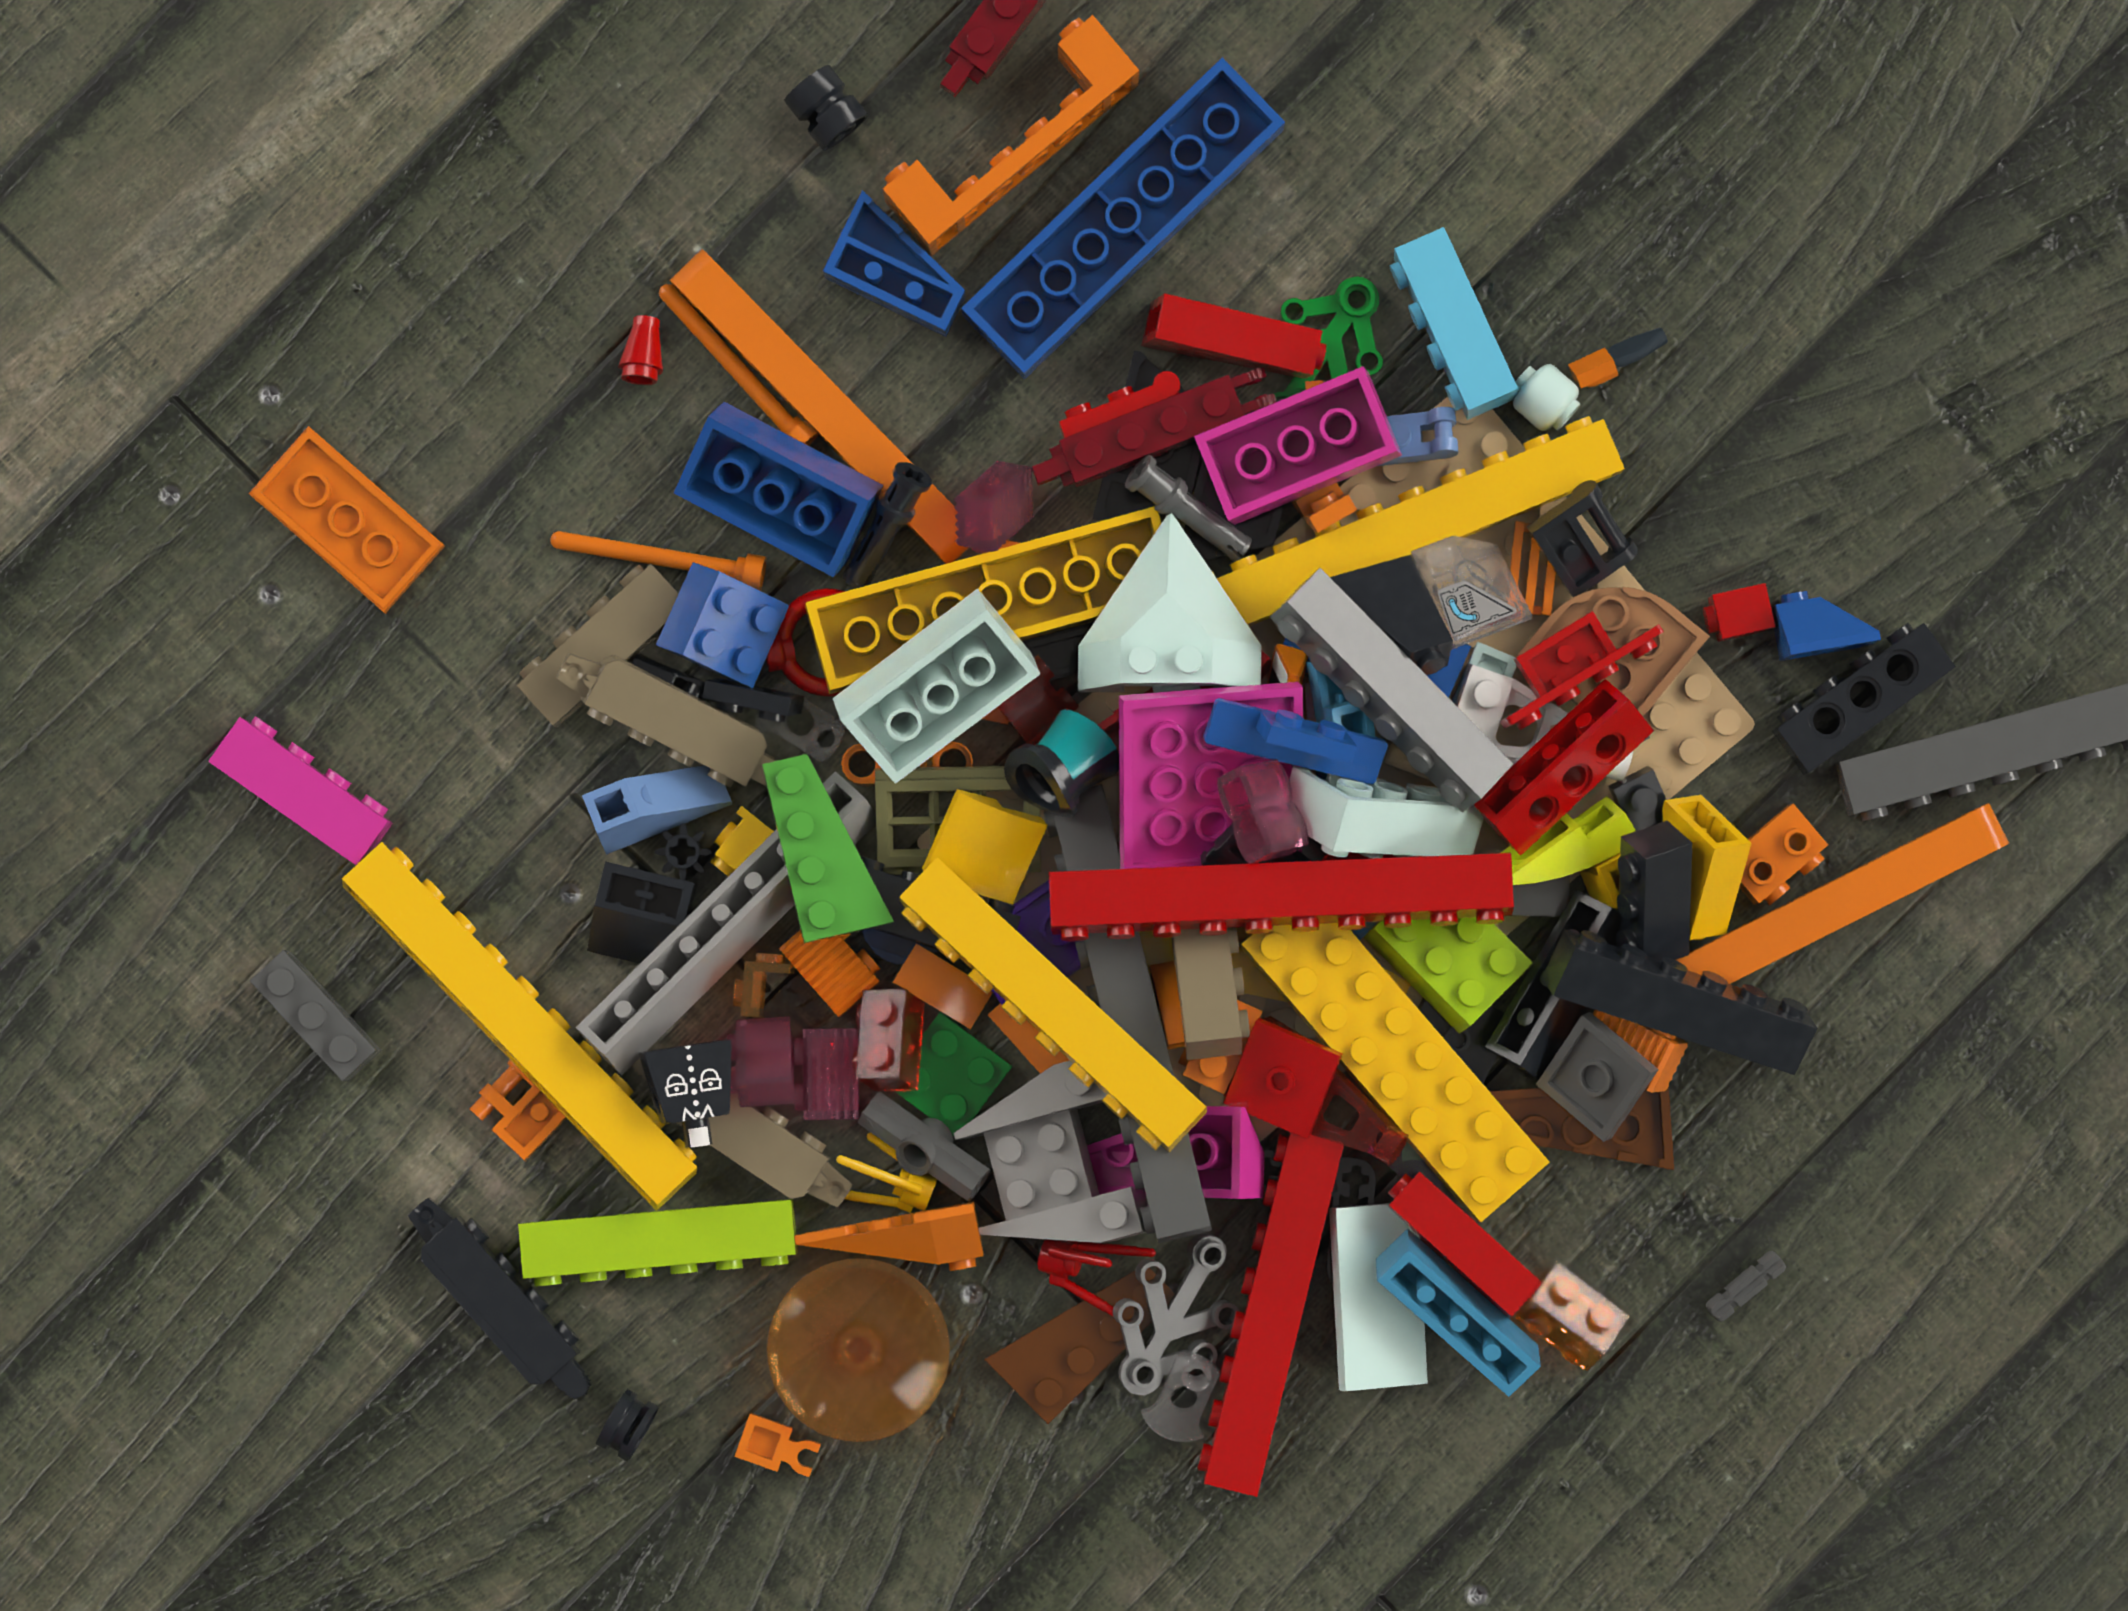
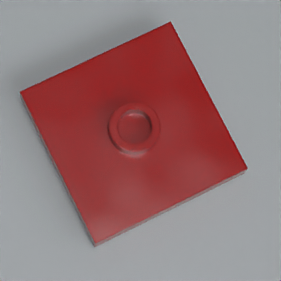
M1258 1018L1254 1023L1223 1103L1232 1107H1245L1249 1115L1308 1139L1343 1053Z

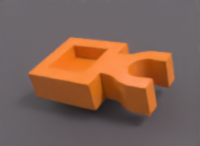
M750 1413L734 1457L776 1472L779 1470L781 1461H784L798 1474L810 1477L813 1468L802 1465L798 1460V1454L803 1449H810L818 1453L821 1443L808 1439L801 1441L791 1440L790 1436L793 1427Z

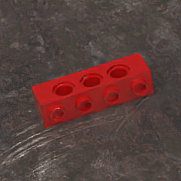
M1604 679L1512 765L1483 798L1473 806L1494 831L1521 856L1654 730L1632 702L1608 680Z

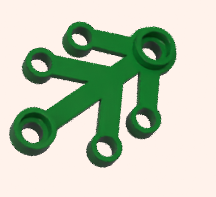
M1351 277L1344 280L1338 286L1334 295L1303 301L1298 298H1290L1283 303L1280 310L1282 321L1297 325L1303 324L1307 317L1336 313L1328 327L1320 329L1323 331L1320 342L1326 344L1323 365L1326 361L1328 362L1331 379L1348 373L1341 338L1351 323L1359 349L1355 360L1356 369L1362 367L1361 358L1366 354H1371L1375 356L1378 364L1375 369L1367 371L1370 376H1374L1380 371L1383 358L1380 352L1376 350L1370 317L1376 312L1379 305V293L1371 281L1363 277ZM1353 292H1359L1364 296L1365 304L1360 308H1354L1349 304L1348 296ZM1289 305H1298L1302 309L1303 315L1300 319L1291 320L1286 316L1285 310ZM1314 369L1313 375L1306 379L1293 377L1284 392L1274 393L1277 402L1305 391V381H1313L1320 370Z

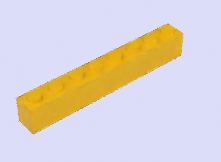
M938 857L900 895V901L905 907L901 912L902 916L919 932L927 927L939 939L934 945L951 962L955 963L959 958L972 969L968 977L982 991L988 994L994 989L1006 1001L1001 1006L1002 1009L1019 1025H1022L1027 1020L1039 1031L1035 1036L1039 1044L1054 1057L1059 1051L1063 1053L1073 1063L1068 1070L1087 1088L1094 1082L1107 1095L1102 1099L1103 1103L1119 1118L1123 1119L1128 1114L1140 1125L1136 1133L1155 1151L1160 1146H1163L1170 1152L1207 1113V1107Z

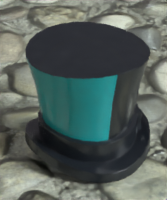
M1062 710L1058 713L1049 730L1037 745L1024 744L1010 753L1005 762L1004 773L1010 788L1024 801L1046 812L1065 818H1072L1078 812L1076 804L1080 802L1078 799L1079 795L1119 771V753L1111 738L1096 723L1077 712Z

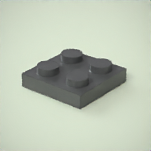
M1589 1012L1581 1016L1536 1085L1605 1142L1614 1136L1659 1069Z

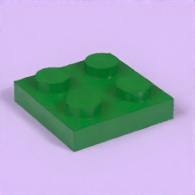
M940 1012L886 1085L929 1118H936L942 1121L954 1136V1132L973 1120L1013 1066Z

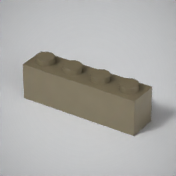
M652 564L645 569L640 565L632 569L620 581L624 588L611 600L607 595L599 599L586 612L590 619L578 630L574 626H570L553 642L557 649L544 661L540 656L536 657L519 673L523 680L516 686L555 728H558L584 704L581 700V695L556 677L568 653L600 663L602 658L616 655L631 662L637 654L642 652L661 634L676 601L678 592Z
M1236 927L1227 928L1226 934L1215 936L1200 935L1199 929H1181V935L1171 937L1187 1060L1242 1054V1038L1250 1037L1247 1009L1238 1010L1237 995H1244L1242 968H1233L1231 953H1239Z

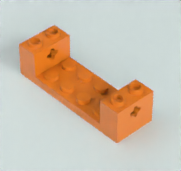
M1093 15L1085 22L1080 17L1072 21L1060 32L1059 36L1062 39L1058 43V60L1085 92L1080 88L1074 90L1059 104L1061 110L1052 120L1048 121L1046 117H1042L1024 133L1027 138L1018 148L1013 150L1011 146H1007L989 162L992 167L983 177L978 179L974 174L965 180L954 191L957 195L954 201L948 197L918 160L910 166L906 162L901 163L884 178L887 184L882 189L886 204L931 257L1138 86L1139 69Z

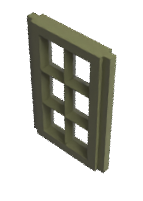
M1005 766L917 767L896 784L882 768H875L877 861L885 864L883 872L891 875H901L902 870L921 874L924 862L945 817L939 816V792H956V789L986 796V792L1013 791L1005 778ZM892 793H929V816L893 817ZM1023 800L1024 813L1040 817V809ZM930 825V849H894L893 826ZM1041 841L1027 872H1041Z

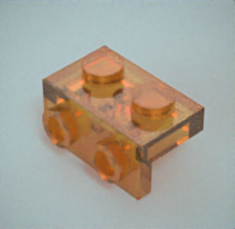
M756 953L755 962L745 961L744 979H735L733 1006L741 1007V1016L764 1018L767 973L794 975L795 967L791 964H785V956Z
M1556 1262L1541 1281L1540 1287L1518 1311L1516 1318L1525 1325L1531 1334L1543 1338L1559 1350L1568 1362L1588 1371L1605 1355L1630 1316L1559 1262Z

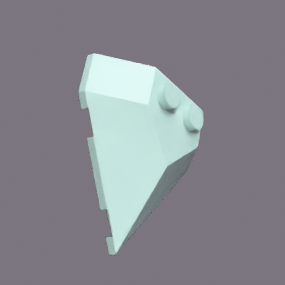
M1173 513L1166 516L1078 645V692H1124V686H1214V688L1261 684V644Z

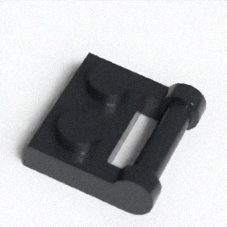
M1593 480L1584 481L1573 490L1570 497L1526 526L1572 597L1586 592L1627 564L1638 553V548L1632 538L1624 536L1601 500L1602 491ZM1585 511L1589 513L1609 545L1608 551L1601 556L1577 520V517Z

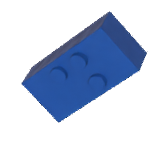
M723 402L708 416L674 494L834 577L848 562L884 485Z

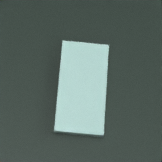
M1390 1203L1329 1208L1338 1383L1340 1391L1428 1384L1424 1322L1377 1281L1376 1258L1407 1228L1420 1239V1236L1388 1207Z

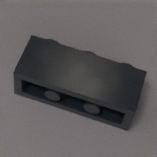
M1668 821L1621 836L1620 857L1618 858L1620 887L1619 895L1617 896V907L1619 910V929L1616 933L1617 947L1621 948L1623 944H1629L1644 951L1647 957L1662 961L1664 957L1676 960L1689 955L1693 843Z

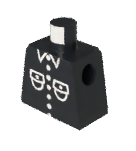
M723 1039L639 1052L641 1065L659 1120L664 1124L682 1122L685 1148L713 1144L709 1117L727 1115L730 1112L731 1040Z

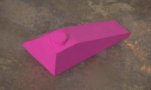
M1206 1106L1207 1113L1188 1132L1204 1198H1264V1150L1246 1108ZM1122 1133L1087 1145L1100 1195L1135 1186L1129 1163L1137 1162L1138 1159L1134 1144L1125 1146Z

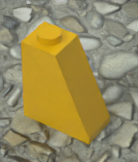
M1702 795L1664 800L1662 807L1663 822H1670L1693 843L1689 940H1702L1706 937L1725 935L1752 843Z

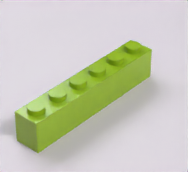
M793 1199L518 1224L523 1279L534 1278L535 1286L562 1284L561 1275L579 1274L580 1282L607 1280V1271L625 1270V1278L653 1276L652 1267L670 1266L671 1274L698 1272L697 1263L715 1262L716 1270L743 1268L742 1259L761 1258V1266L788 1264V1255H796L798 1253L794 1238L796 1227Z

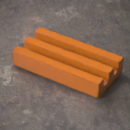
M1515 521L1506 603L1516 608V613L1549 617L1552 612L1556 572L1549 561L1546 560L1542 606H1534L1540 547L1533 536L1531 537L1524 604H1516L1523 533H1530L1526 526L1531 523Z

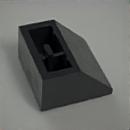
M605 861L594 905L587 951L640 964L690 915L697 884Z

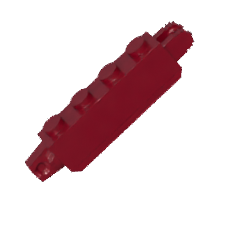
M983 0L949 46L950 53L946 57L945 62L952 67L941 81L940 87L956 98L969 80H972L977 85L983 78L987 80L1046 0Z
M1264 367L1251 370L1233 378H1230L1229 375L1223 376L1059 440V445L1049 448L1052 455L1051 459L1031 467L1038 486L1061 478L1064 487L1072 484L1075 487L1088 484L1134 466L1146 455H1151L1155 458L1196 442L1194 437L1196 435L1276 403L1277 400L1274 394H1263L1241 405L1235 390L1260 383L1262 379L1267 377Z

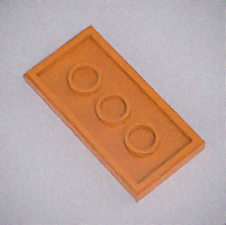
M309 426L249 492L257 502L385 614L445 547L444 544Z

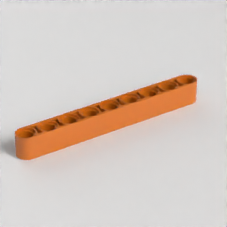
M703 249L669 280L774 390L818 431L819 436L852 469L884 485L880 494L888 490L894 479L892 471L897 463L907 462L913 464ZM933 484L927 492H923L914 506L915 516L911 522L906 524L945 564L956 561L981 537L978 530Z
M1984 804L1690 951L1688 956L1676 959V961L1685 965L1688 971L1702 975L1703 971H1710L1720 975L1727 980L1728 984H1731L2008 845L2009 841L1990 804Z

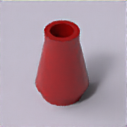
M645 315L633 317L632 329L618 368L622 370V380L637 385H654L657 383L658 375L663 373L659 319Z

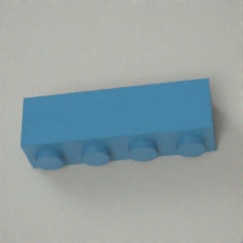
M1408 1228L1376 1258L1377 1281L1508 1397L1541 1367L1538 1344Z

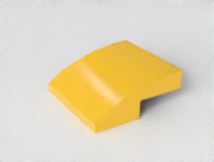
M956 789L922 869L924 871L938 857L976 894L1013 904L1048 825L1042 817L1002 807L997 799Z

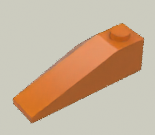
M974 1201L794 1235L796 1245L938 1265L948 1263L950 1271L976 1267L975 1258L984 1256Z

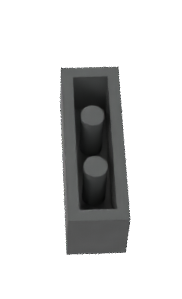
M282 950L250 980L341 1081H350L382 1051L291 951Z

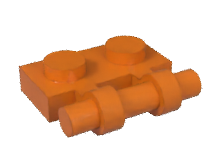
M509 1060L507 1062L509 1065L508 1069L492 1085L487 1083L478 1092L481 1097L469 1110L483 1121L495 1108L503 1118L491 1130L526 1162L567 1118ZM524 1079L531 1088L513 1106L505 1097Z

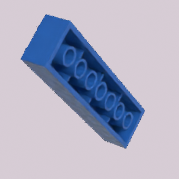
M1222 57L961 308L962 316L1025 380L1284 130L1285 121Z

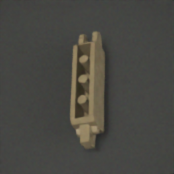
M568 653L558 670L557 679L582 696L581 700L590 707L587 714L608 726L612 725L614 719L630 727L627 733L630 737L650 747L654 740L670 748L667 753L668 756L689 767L693 765L694 761L709 767L710 770L707 775L728 787H732L734 781L746 786L750 778L766 786L762 764L778 761V759L775 760L773 756L764 752L767 747L764 735L753 725L723 710L717 709L714 705L616 655L602 658L600 663Z
M639 1058L632 1067L635 1068L634 1072L642 1075V1078L646 1080ZM731 1082L729 1114L709 1117L713 1143L710 1146L790 1199L804 1197L808 1193L835 1207H839L853 1184L828 1162L830 1157L822 1153L827 1145L806 1131L798 1137L785 1128L789 1122L787 1118L767 1105L762 1112L747 1103L751 1094Z

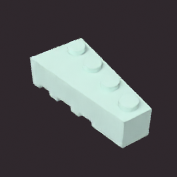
M1293 766L1279 814L1280 819L1322 844L1321 850L1329 855L1347 857L1349 852H1354L1372 859L1383 858L1384 854H1392L1398 858L1471 855L1474 853L1484 819L1473 805L1462 813L1456 806L1448 803L1441 796L1439 789L1435 787L1407 783L1405 789L1400 785L1383 779H1377L1374 784H1365L1328 773L1326 780H1323L1313 775L1308 768Z

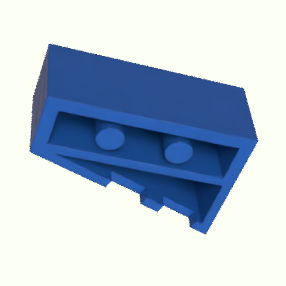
M862 190L823 269L824 278L947 337L966 298L965 289L925 250L919 247Z

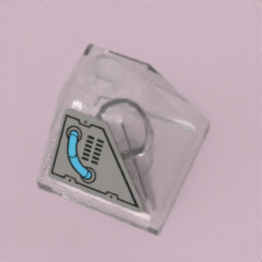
M1450 536L1411 551V557L1453 639L1451 650L1532 619V613L1497 544Z

